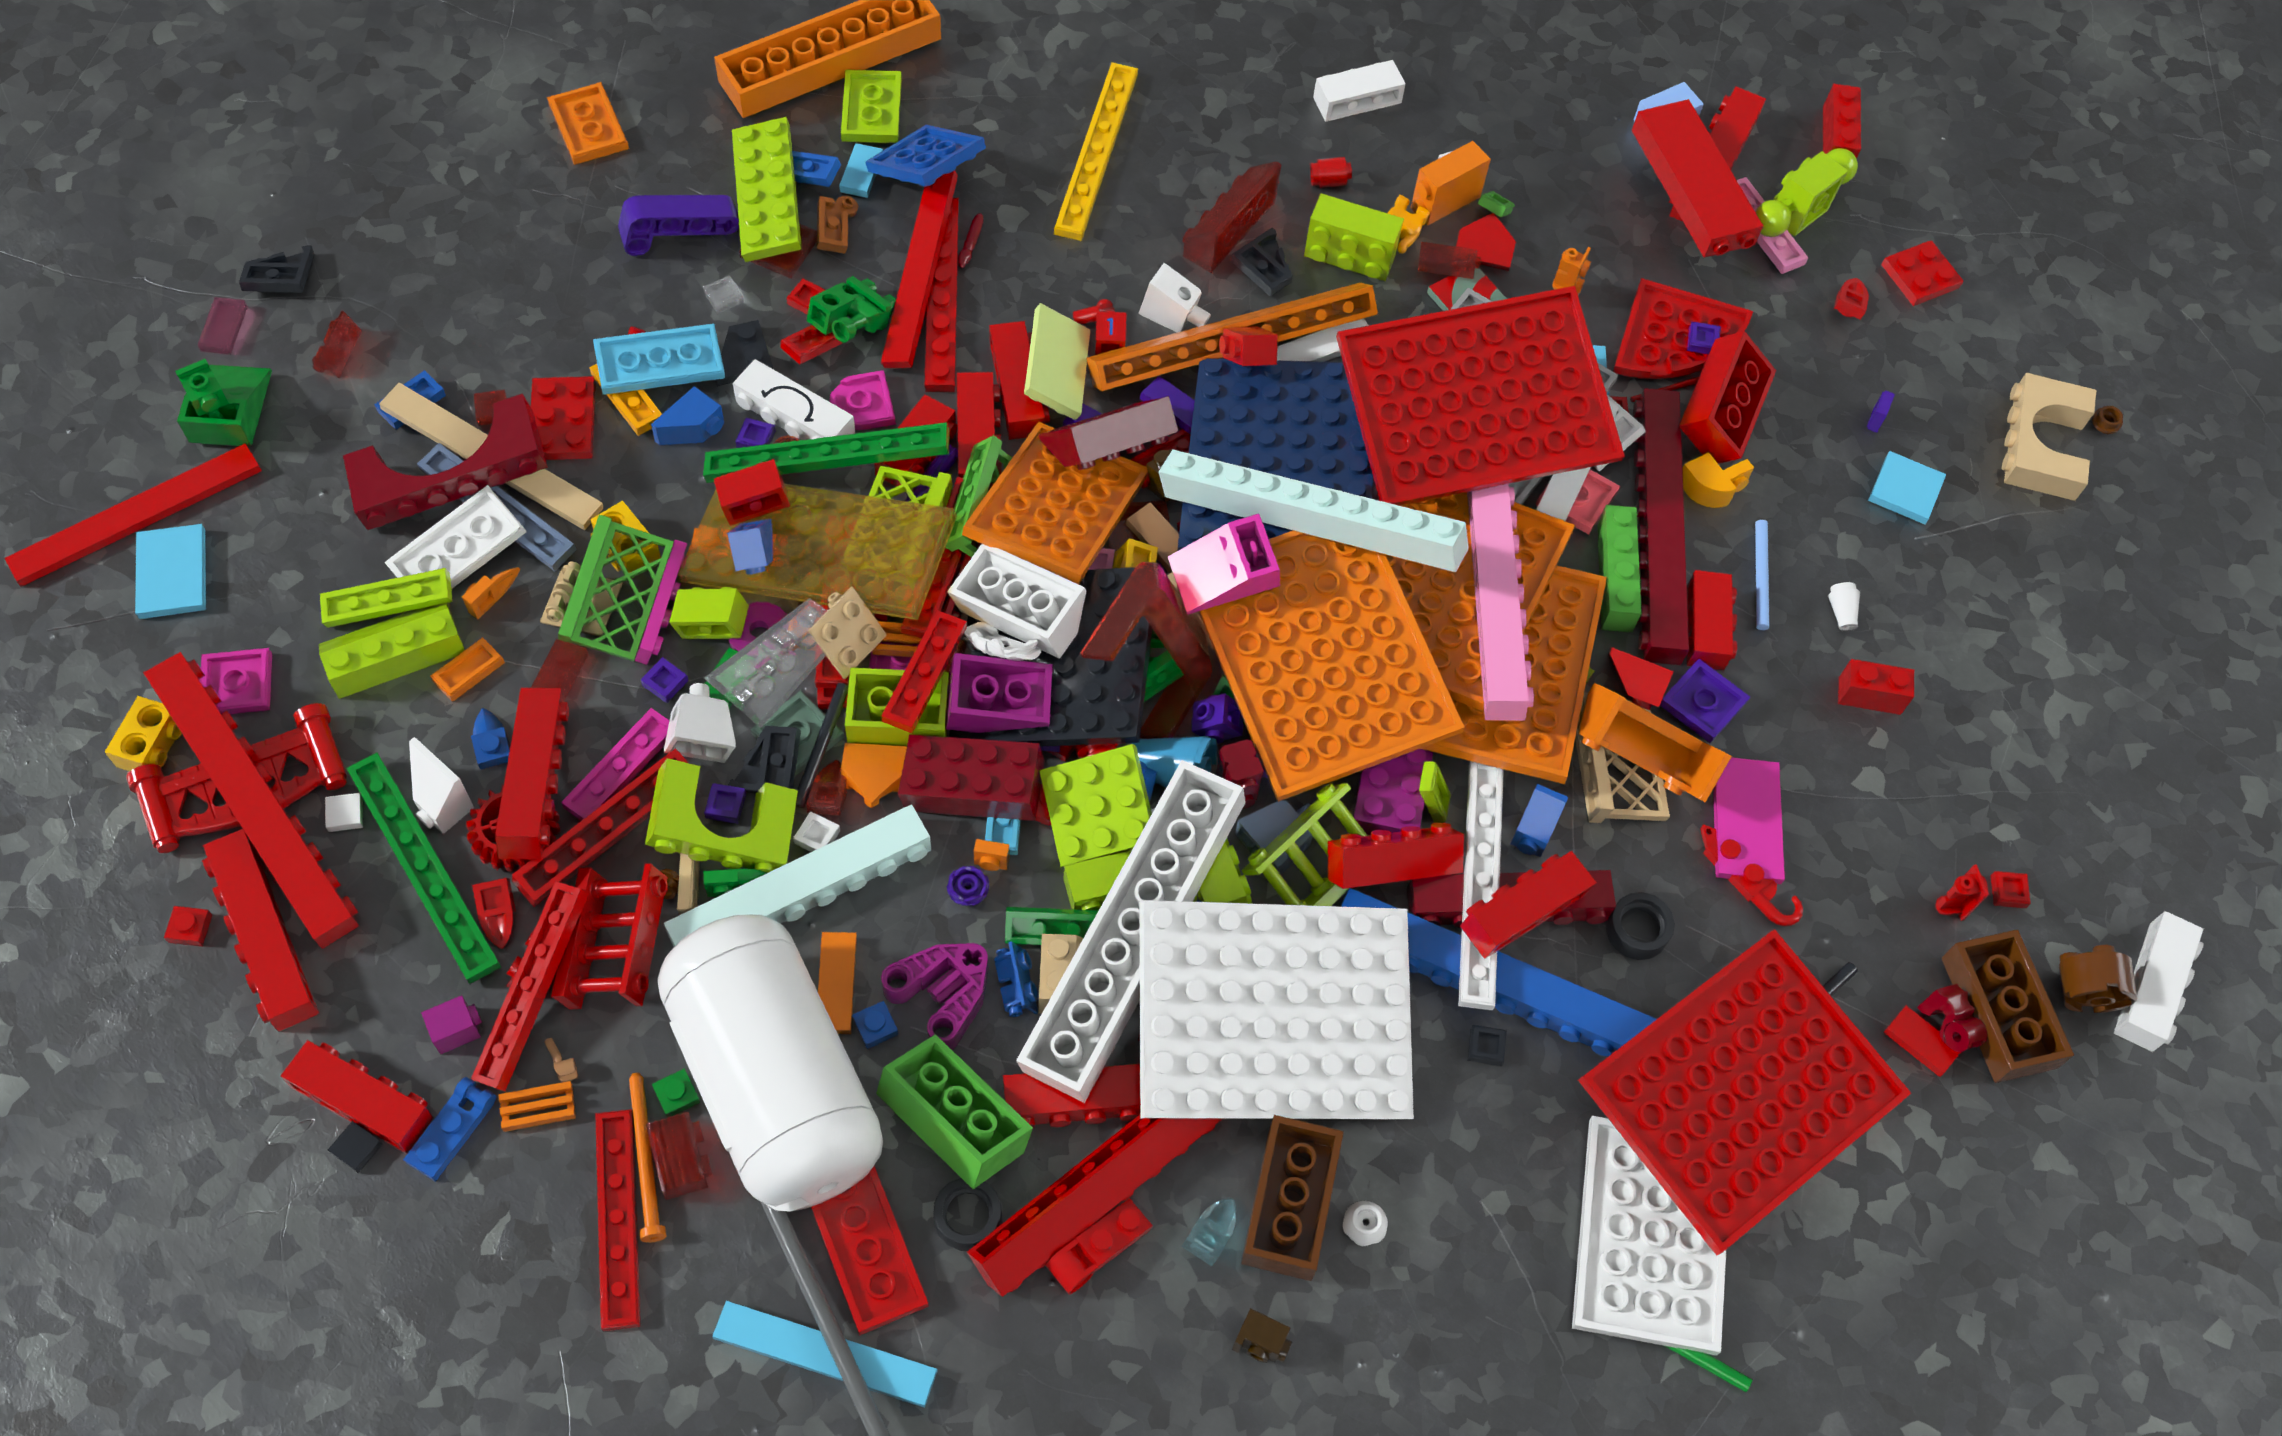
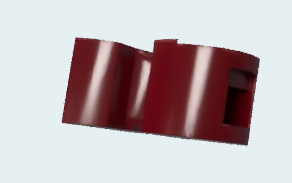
M1958 984L1936 989L1917 1007L1923 1014L1929 1016L1941 1012L1945 1014L1939 1035L1942 1041L1956 1052L1979 1047L1987 1040V1029L1980 1019L1973 1017L1975 1008L1968 1002V992L1962 990Z

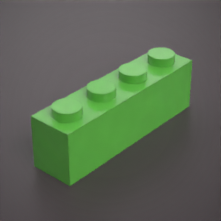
M1606 505L1597 525L1599 575L1607 577L1601 605V630L1633 632L1641 615L1637 508Z

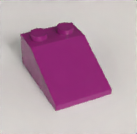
M954 653L949 674L946 729L982 733L1049 726L1052 664Z

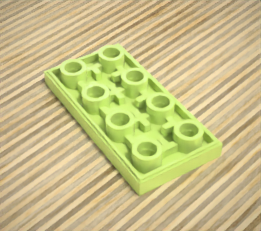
M1042 303L1037 306L1034 313L1024 394L1034 401H1039L1049 406L1057 413L1076 420L1082 412L1090 329Z

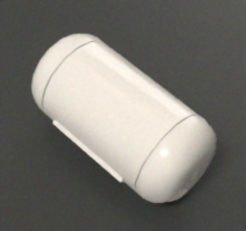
M749 914L733 915L718 919L684 937L669 952L660 968L658 976L660 998L671 1020L670 1026L725 1150L730 1153L744 1187L754 1198L774 1210L791 1212L823 1203L856 1185L868 1175L881 1155L883 1138L879 1120L789 932L782 924L766 916Z

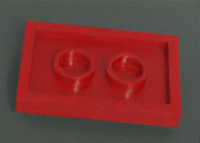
M594 376L532 378L531 409L534 412L546 460L593 459L596 392Z

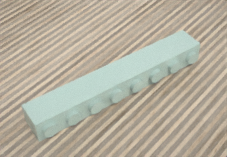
M911 804L664 922L667 934L675 947L684 937L698 928L733 915H763L780 924L785 921H795L813 907L826 906L833 902L838 895L848 890L851 892L857 891L864 887L867 881L877 876L884 877L890 875L898 866L908 861L916 862L922 859L931 851L930 835Z

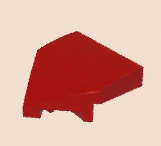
M1492 213L1460 229L1453 258L1509 271L1516 241L1501 221Z

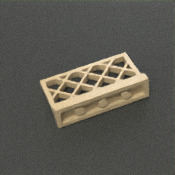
M1584 692L1575 740L1589 823H1602L1605 818L1667 821L1670 818L1662 778L1652 773L1653 781L1648 784L1635 773L1639 767L1638 765L1631 769L1617 757L1618 754H1614L1602 746L1599 751H1596L1581 743L1584 736L1580 735L1578 731L1588 693ZM1611 763L1626 775L1620 783L1608 773V766ZM1628 778L1643 790L1638 798L1634 797L1622 786ZM1616 792L1631 804L1628 809L1614 808L1612 796ZM1645 794L1657 802L1658 811L1649 810L1640 802Z

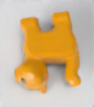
M1400 194L1394 203L1395 206L1387 214L1404 218L1400 234L1402 240L1398 244V252L1403 254L1419 237L1422 226L1425 225L1430 211L1419 206L1416 214L1409 213L1406 209L1410 201Z

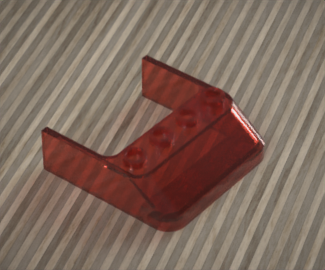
M1141 562L1132 572L1080 652V655L1088 659L1113 661L1140 618L1144 616L1184 675L1166 687L1141 727L1140 738H1173L1210 678L1212 665L1205 632L1192 613L1187 615L1180 594L1162 567L1155 562Z

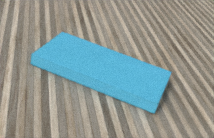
M715 324L593 339L603 395L725 378Z

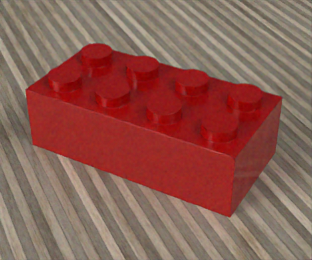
M1745 331L1715 339L1679 424V427L1703 455L1709 452L1718 464L1742 458L1776 373V369Z

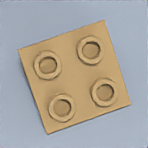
M570 561L568 565H564L563 569H561L540 623L561 627L581 568L578 563ZM605 578L608 583L613 581L612 579ZM599 579L597 588L603 586L601 579ZM623 582L611 587L616 599ZM607 590L594 595L592 600L598 613L614 605ZM590 608L586 618L593 615ZM611 613L600 617L605 627ZM597 620L583 626V633L603 636V631Z
M850 587L843 595H840L838 592L832 593L828 597V607L830 609L808 630L843 679H846L850 674V668H856L887 636L853 587Z

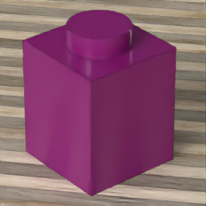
M462 995L421 1012L432 1043L440 1055L481 1038L477 1025L483 1022L475 1004L468 1006Z

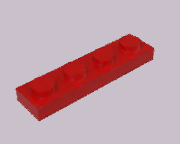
M939 610L935 612L881 715L882 722L913 733L967 629V621Z

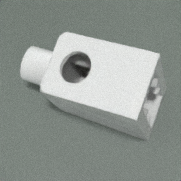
M1163 263L1150 281L1138 313L1177 333L1183 330L1188 321L1200 327L1206 325L1211 316L1210 313L1197 306L1202 294L1201 290L1165 263Z
M703 683L693 684L690 686V694H682L672 709L664 753H670L676 748L682 756L725 763L736 747L728 703L725 700L710 698L708 685Z

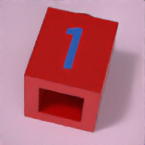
M1097 311L1095 355L1125 347L1127 313Z

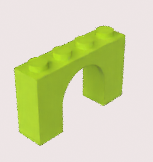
M669 758L665 760L658 770L645 845L655 847L654 849L660 853L672 854L678 852L686 854L695 861L712 860L721 862L722 866L730 869L743 867L769 873L787 864L798 790L765 783L755 796L749 832L736 838L721 837L709 831L701 823L695 810V795L700 766Z

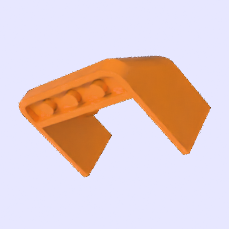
M1595 682L1588 692L1578 731L1580 735L1584 736L1581 743L1596 751H1599L1602 746L1664 779L1666 782L1663 787L1681 796L1683 791H1686L1703 802L1707 801L1731 759V755L1699 740L1626 700L1625 697Z

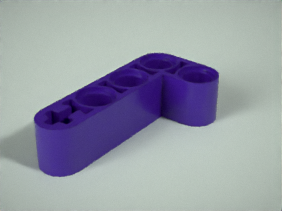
M638 195L624 201L618 230L625 252L631 256H639L649 251L653 236L732 234L739 229V216L734 200L728 195Z

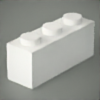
M1390 60L1316 78L1313 98L1325 122L1400 104L1402 103L1406 83L1394 61Z

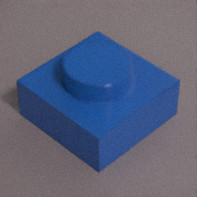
M884 1001L852 1015L866 1049L899 1035L898 1029Z

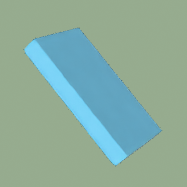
M196 524L136 532L135 614L137 617L145 619L206 610V535L204 526Z

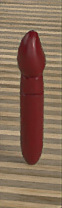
M978 213L973 218L963 249L958 255V264L961 268H964L972 258V252L984 222V217L981 213Z

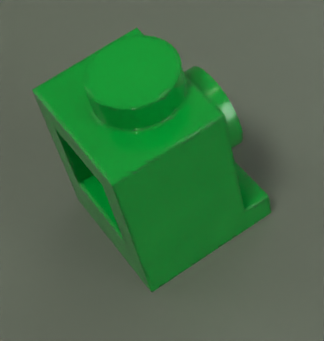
M206 358L175 371L198 416L213 412L229 404Z

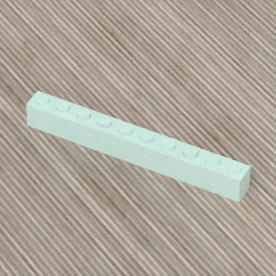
M1177 450L1171 451L1159 470L1162 487L1167 498L1244 518L1259 513L1263 523L1452 572L1457 571L1469 549L1466 522Z

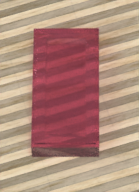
M214 298L198 342L201 352L231 355L248 307L245 300Z

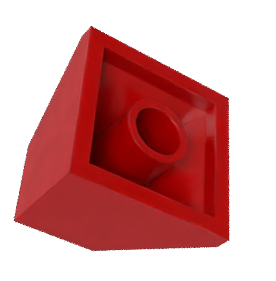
M1610 647L1608 654L1626 694L1634 697L1632 703L1647 710H1650L1651 705L1659 707L1674 671Z

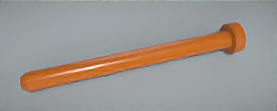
M633 1073L629 1078L645 1224V1227L640 1230V1240L645 1243L661 1241L667 1235L666 1227L659 1223L644 1078L640 1073Z

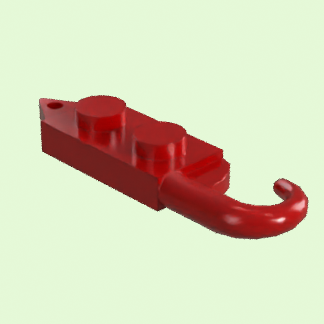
M1703 824L1700 828L1705 846L1703 854L1715 866L1718 861L1717 832L1715 828ZM1728 839L1722 843L1720 851L1725 858L1735 859L1741 853V846L1737 841ZM1749 864L1745 867L1743 876L1732 875L1728 879L1748 902L1751 900L1776 925L1783 927L1792 926L1802 918L1804 909L1802 902L1797 896L1792 897L1795 911L1791 915L1782 914L1770 902L1776 894L1777 883L1774 881L1775 879L1764 878V870L1758 864Z

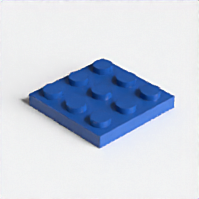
M925 125L868 159L865 163L870 173L899 179L902 182L919 184V186H929L935 183V179L943 174L953 172L959 164L974 159L977 153L986 148L984 137Z

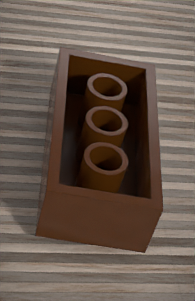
M2018 929L1955 943L1941 958L1952 985L1958 984L1962 990L1968 992V1002L1975 1008L1973 1017L1980 1019L1987 1029V1040L1979 1047L1995 1083L2058 1069L2074 1056Z
M1278 1115L1273 1116L1241 1259L1242 1265L1312 1281L1317 1271L1344 1131Z

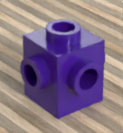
M1227 694L1210 695L1207 699L1194 702L1191 721L1193 733L1200 737L1208 736L1209 738H1214L1217 744L1243 735V717L1236 700Z

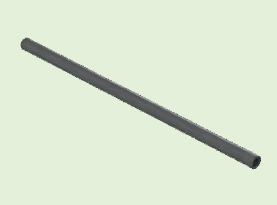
M761 1202L868 1435L890 1436L786 1212L774 1210Z

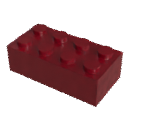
M909 735L898 796L904 808L912 804L916 812L1035 821L1042 781L1039 770L1044 769L1045 762L1040 744Z

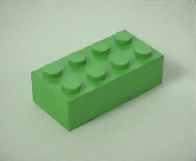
M936 1034L883 1067L876 1094L972 1189H975L1024 1154L1033 1127Z

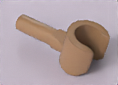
M552 1038L546 1039L544 1043L553 1058L554 1069L559 1081L566 1082L577 1079L578 1071L574 1058L563 1060Z

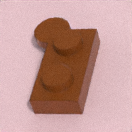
M841 196L835 201L833 198L819 197L817 205V249L846 253L848 248V217L855 216L858 210V203L855 199L849 196Z

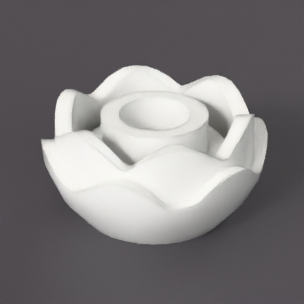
M1359 1201L1352 1204L1346 1210L1343 1230L1357 1245L1368 1246L1379 1243L1385 1237L1388 1220L1380 1206L1370 1201ZM1363 1220H1367L1369 1225H1364Z

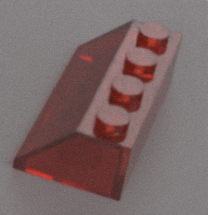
M1276 161L1253 166L1242 176H1237L1230 190L1227 193L1223 192L1217 199L1215 206L1210 211L1206 210L1203 213L1199 223L1194 228L1187 230L1182 241L1184 243L1183 257L1212 273L1276 203L1281 163Z

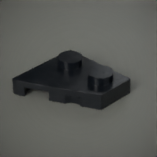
M1273 227L1232 253L1231 262L1270 297L1289 285L1293 276L1289 265L1285 262L1284 251L1282 247L1279 248L1276 240L1277 233Z
M765 726L757 738L756 746L744 758L743 762H745V765L736 779L730 780L728 786L745 788L746 792L757 793L765 783L793 789L801 730L795 727Z

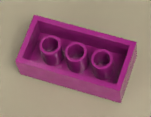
M1417 749L1361 771L1353 817L1367 836L1371 835V832L1374 830H1387L1393 833L1401 832L1402 827L1421 826L1424 800L1419 792L1424 762H1432V751Z

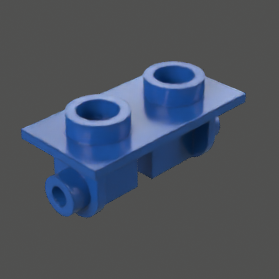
M1010 941L1008 942L1010 950L1008 948L999 949L996 951L997 956L994 958L999 982L1004 983L1009 980L1012 982V984L1000 988L1004 1010L1009 1012L1010 1017L1022 1015V1009L1025 1008L1034 1014H1038L1036 1001L1039 1000V993L1030 977L1029 969H1032L1030 955L1027 950Z

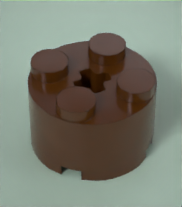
M2098 945L2092 948L2093 952H2067L2060 955L2059 971L2064 1005L2067 1009L2083 1012L2082 1006L2093 1007L2094 1013H2105L2131 1006V999L2137 1001L2132 960L2126 954L2115 952L2114 946Z

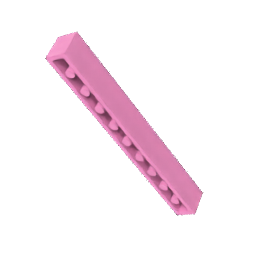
M1504 484L1467 492L1485 720L1525 721L1527 708L1533 707L1534 692L1533 687H1527V681L1531 679V662L1525 661L1524 654H1528L1529 639L1528 635L1522 634V629L1526 627V610L1520 609V603H1523L1524 586L1523 584H1518L1517 578H1521V559L1515 558V554L1519 552V535H1513V530H1516L1517 512L1511 511V506H1514L1515 491L1514 487Z

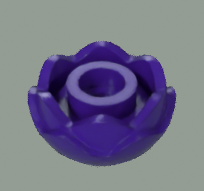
M963 866L950 874L947 892L955 903L970 907L981 903L986 898L989 891V879L980 869L975 866ZM970 885L971 889H966L965 887Z

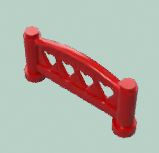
M321 703L303 706L294 713L296 729L251 745L255 754L251 755L250 758L255 765L260 762L264 765L270 776L275 779V784L271 787V790L274 791L278 788L289 805L320 785L326 786L327 790H337L344 787L347 783V774L329 727L331 717L327 706ZM289 755L308 766L309 770L306 775L301 777L294 776L288 782L281 780ZM201 763L165 777L162 768L156 764L138 766L126 775L130 790L137 795L153 847L157 848L159 853H169L179 847L178 842L183 836L213 833L241 826L227 803L220 807L214 805L218 789ZM189 792L208 804V809L202 814L194 813L189 819H182L180 817Z

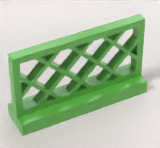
M994 435L973 446L943 541V546L951 552L960 549L971 558L978 549L971 545L972 539L962 535L963 527L988 493L989 485L991 483L994 484L1000 476L996 466L997 460L1003 463L1005 469L1012 459L1010 455L1001 450L1002 441Z
M599 514L558 632V641L568 644L575 643L634 662L674 541L612 522V518ZM615 532L628 535L634 546L617 553L612 543ZM636 538L643 540V542L638 544ZM650 544L665 547L662 558L651 563L648 562L641 549ZM609 550H611L614 556L607 558ZM637 551L645 566L628 573L621 558ZM617 561L624 576L608 583L602 573L603 567ZM659 565L655 575L652 568ZM648 570L653 580V585L651 588L639 593L631 578ZM599 579H601L603 586L597 588ZM627 580L635 595L618 603L611 587ZM607 590L614 605L598 613L592 603L593 597ZM649 595L645 605L642 597ZM638 600L644 611L643 615L629 623L621 607ZM590 608L593 615L586 618ZM617 610L625 625L608 633L600 617ZM594 620H597L604 633L603 636L595 640L580 637L583 626ZM639 624L637 632L635 634L632 627ZM628 630L634 640L630 652L616 648L611 637ZM607 640L610 646L600 642Z

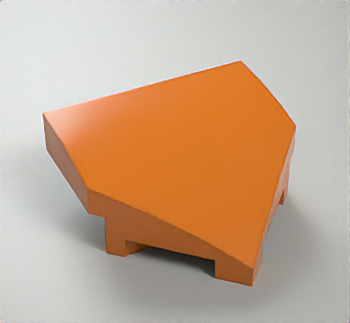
M845 743L841 765V774L844 776L845 787L847 789H854L864 797V803L870 808L878 805L879 799L891 792H898L907 746Z

